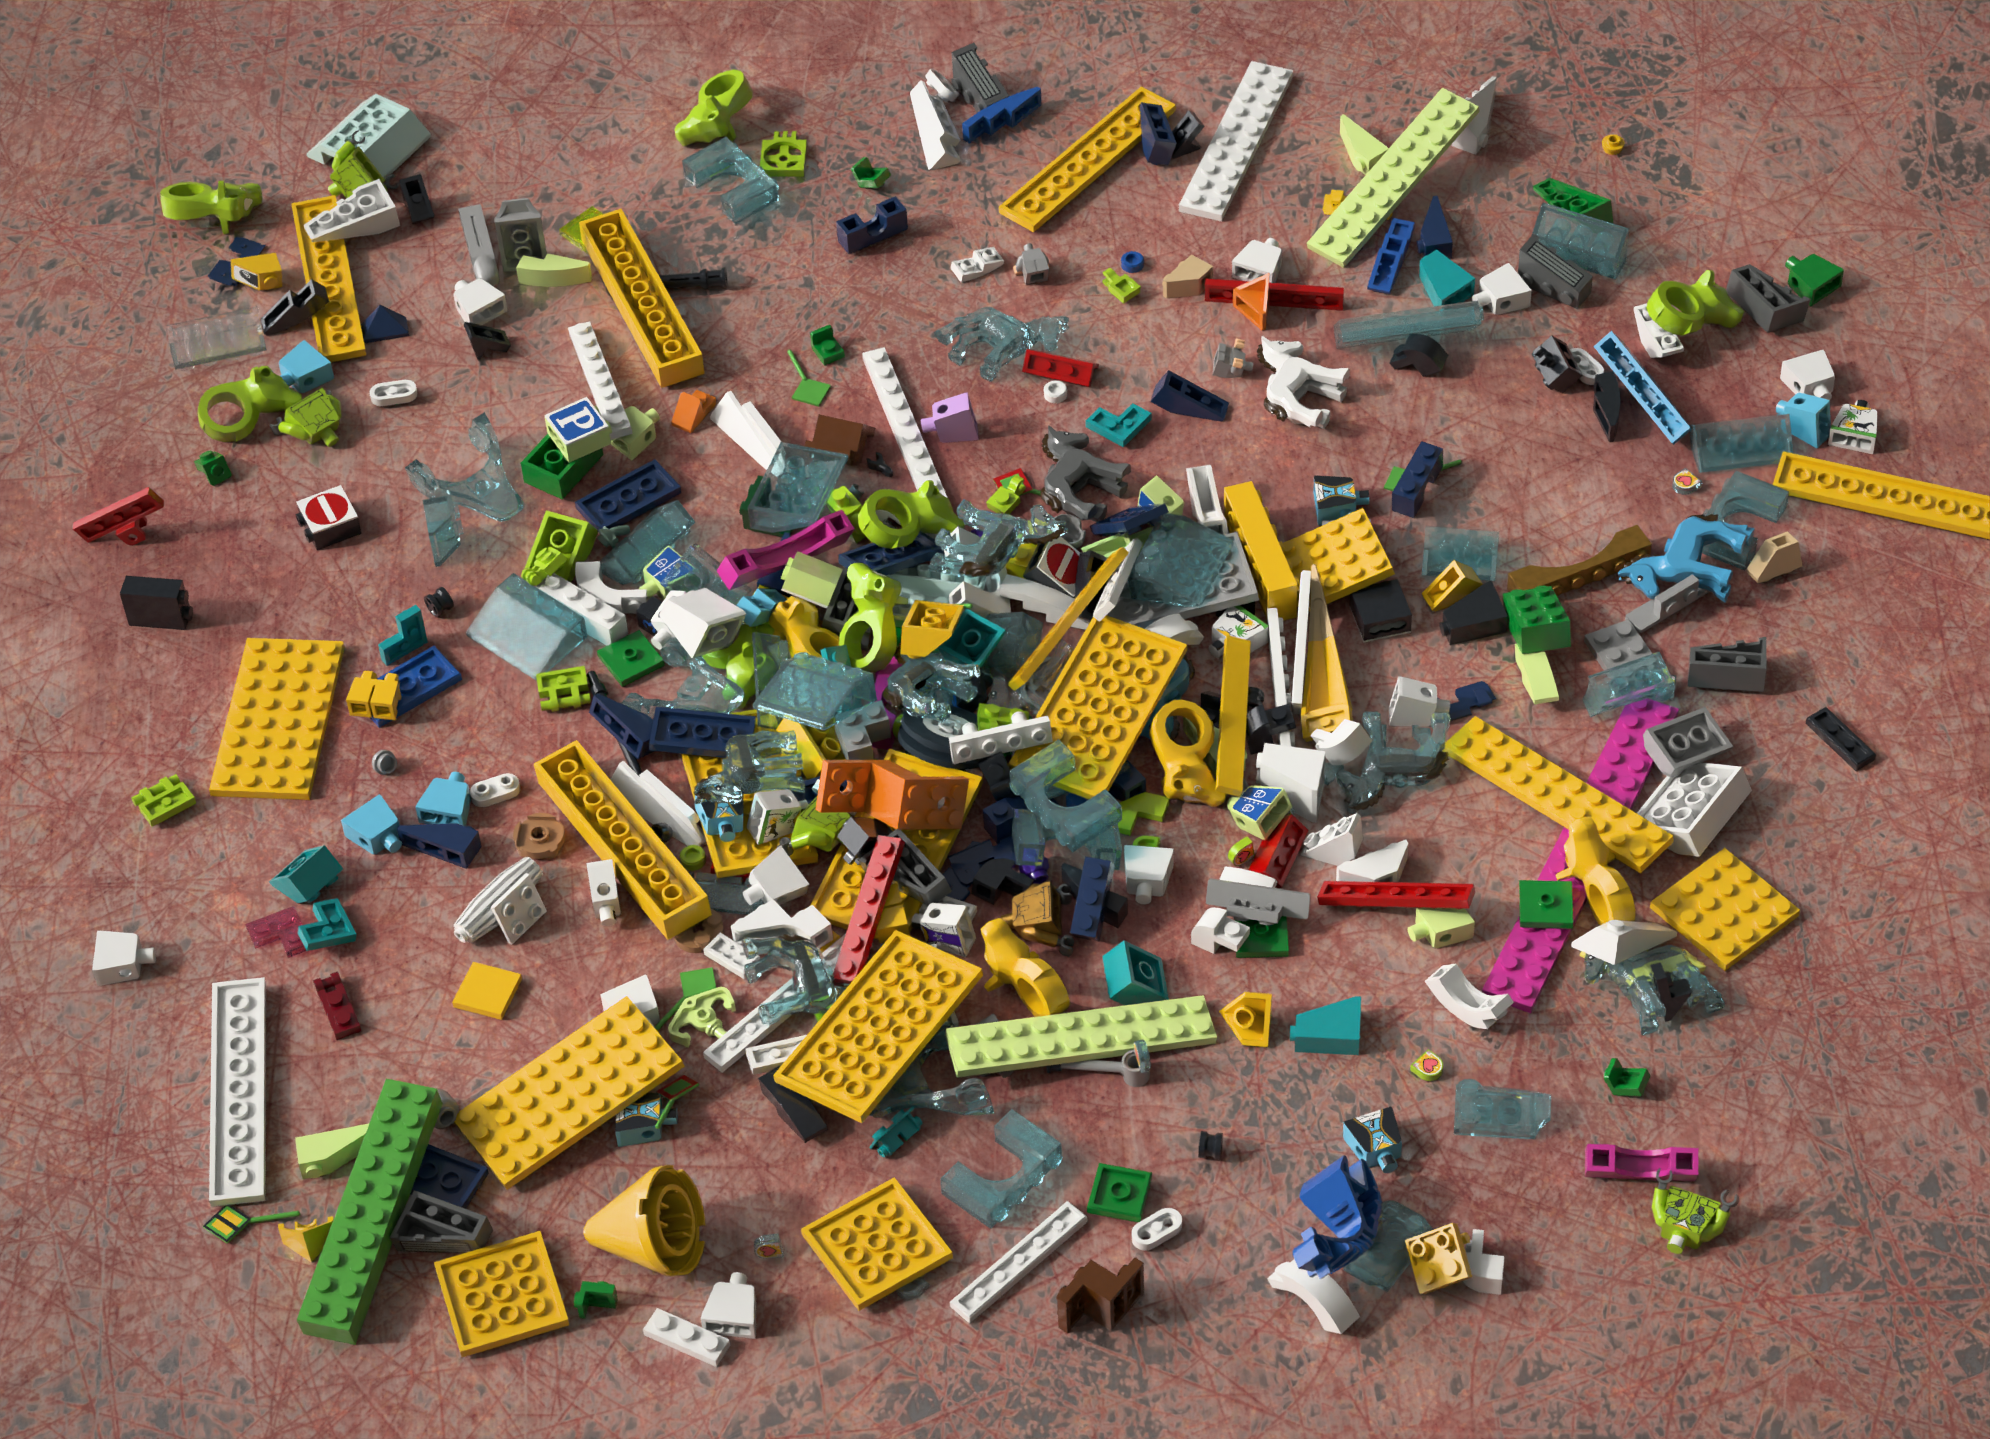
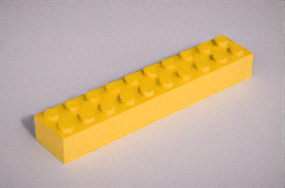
M618 209L579 222L582 243L660 387L663 388L705 374L702 353L623 210Z
M577 740L534 763L540 786L602 861L612 859L615 877L667 940L712 915L708 895Z

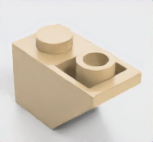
M1191 254L1185 261L1180 262L1173 272L1164 277L1162 282L1163 297L1199 296L1205 291V280L1213 279V266Z
M1789 532L1766 539L1749 564L1747 573L1757 583H1761L1802 567L1799 542Z

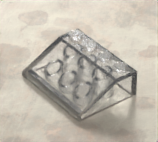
M257 307L167 325L169 346L175 370L188 371L196 365L211 366L219 360L235 361L243 355L258 356L263 353L262 351H267Z

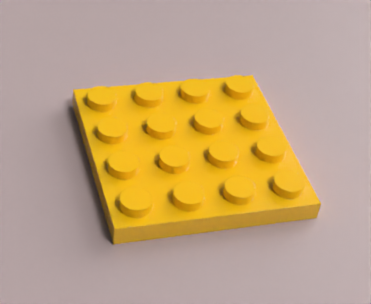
M1363 508L1283 543L1285 558L1290 559L1293 568L1292 574L1298 577L1299 582L1302 570L1311 571L1313 564L1317 567L1326 604L1395 575L1393 567ZM1310 589L1309 612H1310V604H1311V589ZM1300 590L1297 591L1298 601H1299V593H1300Z
M1726 848L1716 853L1650 903V908L1724 971L1799 917L1800 914L1799 908Z
M895 1177L801 1228L802 1236L858 1311L953 1259V1253Z
M541 1231L434 1262L461 1357L569 1325Z

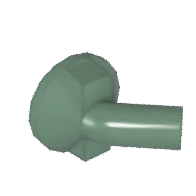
M624 525L608 529L604 526L602 529L597 530L600 534L597 539L606 548L609 545L614 548L619 541L616 536L630 534V527Z

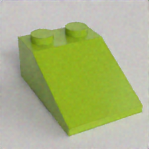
M546 510L525 568H532L534 566L533 563L537 560V554L542 549H548L551 546L567 558L554 573L571 583L575 577L576 562H585L591 553L598 534L597 529L589 522Z

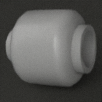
M437 1089L443 1105L434 1128L443 1129L454 1123L459 1113V1106L448 1092Z

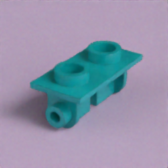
M912 1106L907 1112L903 1109L900 1110L891 1119L893 1122L891 1126L887 1129L882 1126L872 1136L874 1141L869 1148L872 1149L877 1145V1151L881 1157L891 1156L903 1145V1142L898 1137L899 1134L907 1141L919 1131L923 1122L918 1116L913 1117L911 1115L914 1107Z

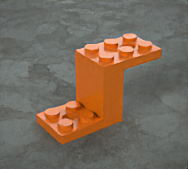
M823 760L815 810L821 813L865 812L897 830L961 829L969 779L964 776L921 777L889 760ZM847 780L846 789L840 792L841 783ZM944 797L945 803L938 809V802Z

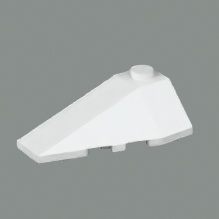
M1492 76L1482 84L1480 91L1475 90L1472 93V98H1465V100L1479 106V113L1452 143L1453 147L1476 155L1481 147L1484 148L1486 146L1496 95V77Z
M377 179L357 187L352 191L353 195L346 200L340 199L336 202V207L330 211H323L307 222L304 228L311 241L320 242L380 234L400 226L396 207L381 181Z
M1609 920L1607 923L1594 928L1573 941L1572 947L1616 965L1677 937V931L1657 923Z

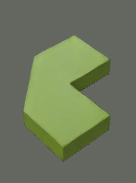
M1144 792L1115 804L1107 820L1106 830L1131 836L1138 817L1163 822L1170 799L1166 796Z

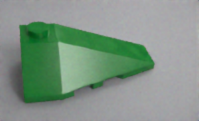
M1548 178L1533 186V190L1562 216L1578 226L1590 230L1592 233H1601L1606 228L1614 225L1610 199L1552 178Z

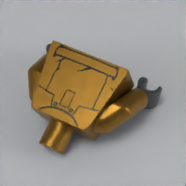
M1050 881L1043 884H1032L1023 893L1014 896L1012 899L1013 912L1000 917L1009 925L1010 929L1015 928L1024 940L1053 948L1059 946V951L1064 956H1070L1073 953V948L1069 947L1074 946L1073 937L1066 935L1061 939L1058 938V936L1062 935L1061 904L1068 905L1072 901L1069 885L1062 884L1056 889V886H1053Z

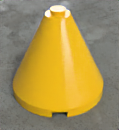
M674 1165L658 1166L651 1169L587 1221L584 1227L585 1239L594 1247L665 1276L674 1277L690 1273L698 1265L705 1245V1241H699V1226H706L703 1204L693 1180L683 1169H673Z

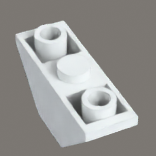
M1647 303L1634 307L1641 343L1650 358L1664 357L1684 351V347L1677 335L1662 329L1652 320L1647 311Z
M1356 813L1347 818L1343 817L1333 825H1327L1316 833H1310L1304 840L1303 844L1305 846L1301 855L1336 866L1355 859L1363 841L1361 816Z
M1407 840L1392 843L1383 849L1369 852L1360 858L1342 863L1337 866L1336 881L1399 882L1408 857Z

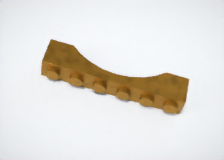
M1634 525L1616 532L1611 542L1601 552L1583 562L1561 567L1528 565L1508 573L1507 590L1511 592L1515 589L1528 590L1534 589L1537 586H1551L1556 596H1559L1570 590L1578 589L1586 584L1600 581L1607 576L1618 573L1626 562H1630V559H1634L1636 556L1644 557L1645 554L1651 555L1652 543L1640 527Z

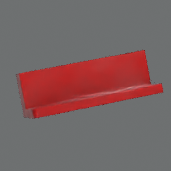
M1027 349L1022 372L1091 387L1094 368H1099V364Z
M1293 814L1285 816L1268 838L1262 840L1248 870L1276 879L1277 884L1275 888H1282L1309 830Z

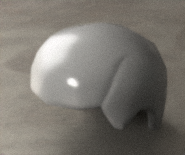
M1060 514L1054 517L1049 528V535L1061 529L1055 522V519H1060L1061 523L1065 524L1064 533L1060 536L1075 549L1080 548L1086 531L1082 529L1081 520L1068 514Z

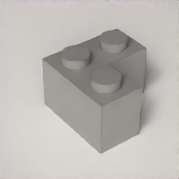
M882 700L833 714L835 732L846 760H874L871 743L891 737L889 718Z

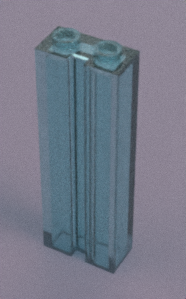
M1478 301L1340 319L1333 326L1336 349L1406 340L1411 334L1435 336L1472 331L1482 324L1481 320H1484V312L1482 306H1479Z

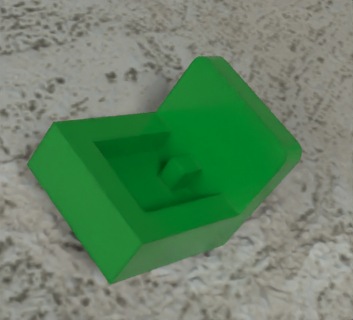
M863 157L851 168L859 187L878 189L891 176L888 168L872 167L868 157Z
M206 451L199 456V459L194 461L197 470L205 473L209 484L212 486L232 476L224 456L215 451Z
M1612 1058L1604 1072L1605 1083L1612 1094L1621 1096H1642L1651 1076L1646 1068H1623L1618 1058Z
M582 1281L580 1291H576L574 1296V1308L578 1309L579 1318H586L588 1306L616 1309L618 1297L615 1284L604 1281Z

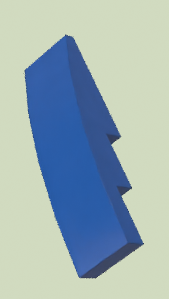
M1035 87L1016 93L979 111L962 123L963 140L970 144L984 132L992 136L1004 125L1013 128L1042 105L1041 88Z
M1392 218L1382 248H1379L1367 290L1386 294L1391 293L1415 229V222Z

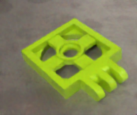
M774 131V140H762L760 177H804L807 140H797V131H792L791 137H788V131H783V137H780L779 131ZM770 149H780V153L777 155H767V151ZM789 149H799L802 154L791 155L789 154ZM781 157L788 158L786 161L779 160ZM769 164H776L778 168L772 167Z

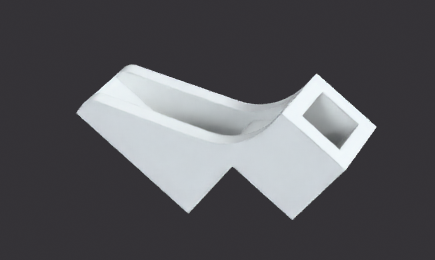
M1211 465L1186 468L1192 513L1198 519L1200 540L1228 534L1227 521L1221 511Z
M774 899L760 905L755 911L744 918L738 919L735 924L731 925L733 940L743 947L779 941L778 936H783L784 934L789 936L796 934L812 940L816 950L833 940L831 923L813 905L799 911L791 918Z

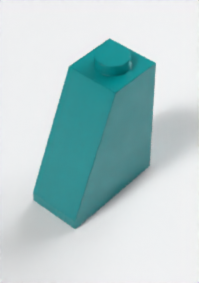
M1438 250L1424 256L1420 260L1419 278L1439 316H1443L1474 295L1475 278Z
M1355 996L1297 1014L1296 1025H1290V1041H1295V1052L1359 1055L1361 996Z

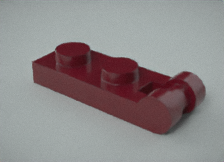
M337 971L331 973V977L313 980V984L335 1038L339 1040L361 1032V1027ZM335 987V990L326 993L325 989Z

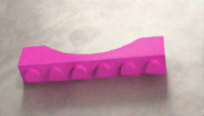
M839 510L822 517L799 533L778 543L757 549L745 548L725 556L717 569V573L730 591L784 569L789 557L794 559L797 551L813 557L845 544L855 528L844 511Z

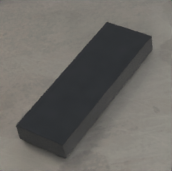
M1827 707L1806 718V725L1855 771L1875 760L1876 754Z

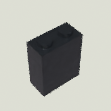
M126 575L120 591V597L129 626L186 630L188 621H191L193 618V607L189 605L188 590H185L183 580Z

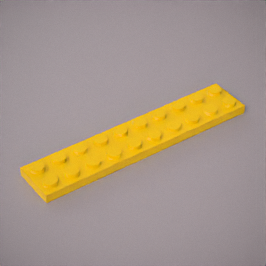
M1141 86L999 206V213L1034 233L1142 141L1141 102L1162 105L1167 118L1176 112V104Z
M336 195L291 203L305 282L307 284L312 279L325 286L329 302L323 308L312 315L318 352L330 362L366 356L344 238L312 242L304 228V225L323 211H330L337 206Z
M1783 451L1771 492L1990 539V496Z
M1476 716L1442 745V751L1448 752V756L1569 829V823L1582 817H1591L1597 825L1599 836L1608 847L1610 853L1613 852L1617 860L1639 873L1643 872L1674 842L1673 835Z

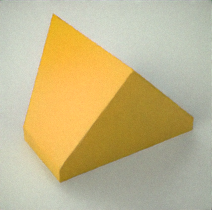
M1245 991L1219 1011L1241 1042V1045L1268 1047L1272 1017V994Z
M333 1216L327 1217L328 1222L318 1226L317 1219H314L308 1225L295 1222V1230L285 1228L284 1223L278 1224L283 1244L312 1263L323 1250L334 1220Z

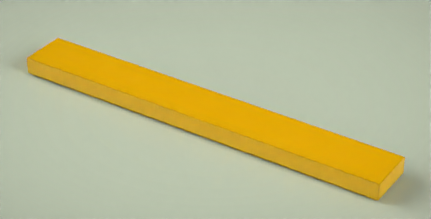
M1120 547L1107 558L1013 676L1008 686L1014 691L1029 680L1129 552L1124 547Z
M1227 635L1224 640L1215 791L1240 797L1243 792L1251 641Z

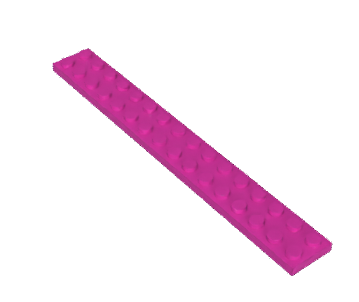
M1631 693L1586 783L1632 810L1655 763L1644 747L1643 734L1646 729L1677 718L1679 709ZM1563 828L1537 881H1557L1556 874L1569 868L1565 860L1566 854L1564 850V845L1569 838V829ZM1576 877L1561 880L1572 881L1573 928L1587 901L1584 883ZM1519 915L1482 989V993L1489 996L1509 994L1514 1002L1511 1007L1532 1013L1573 929L1520 927Z

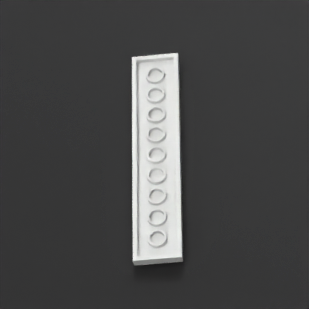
M1251 61L1179 204V212L1222 222L1293 78V70Z
M265 977L212 983L209 1202L211 1207L265 1201L266 981Z

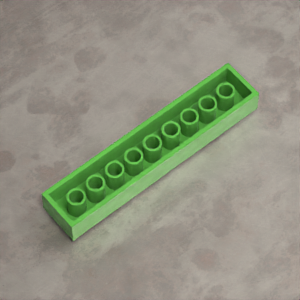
M386 1078L297 1317V1322L303 1334L356 1345L392 1245L390 1236L406 1207L443 1105L437 1088Z

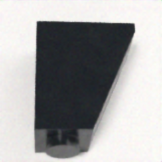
M1489 581L1444 610L1443 621L1439 623L1442 636H1446L1449 644L1454 645L1506 633L1508 616L1493 582Z

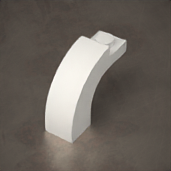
M576 562L575 575L577 587L621 613L636 614L639 606L648 601L646 589L616 590L603 584L600 562Z
M1180 614L1163 617L1144 628L1187 645H1199L1204 638L1198 631L1197 625L1191 621H1185Z
M1457 964L1441 966L1425 981L1435 997L1447 1010L1463 1022L1481 1029H1488L1498 1019L1505 1016L1508 1012L1506 1009L1514 1003L1509 994L1489 996L1477 990L1467 980Z
M1295 1259L1292 1262H1285L1277 1266L1275 1272L1267 1278L1272 1288L1290 1291L1302 1298L1314 1311L1326 1331L1342 1334L1360 1317L1349 1297L1329 1275L1323 1279H1319L1318 1275L1313 1278L1309 1277L1307 1270L1298 1269Z

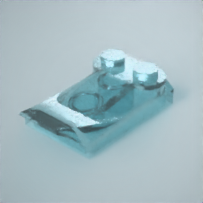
M1656 652L1588 676L1589 684L1582 700L1591 718L1647 698L1659 702L1667 701L1673 696L1676 688L1660 652Z
M1464 1079L1456 1084L1454 1135L1535 1140L1539 1130L1551 1119V1094L1531 1090L1482 1086L1474 1079Z
M1393 1200L1380 1204L1382 1208L1380 1218L1378 1219L1376 1237L1372 1239L1373 1245L1355 1261L1343 1267L1345 1272L1369 1286H1377L1386 1292L1389 1291L1411 1263L1405 1240L1433 1230L1423 1216Z

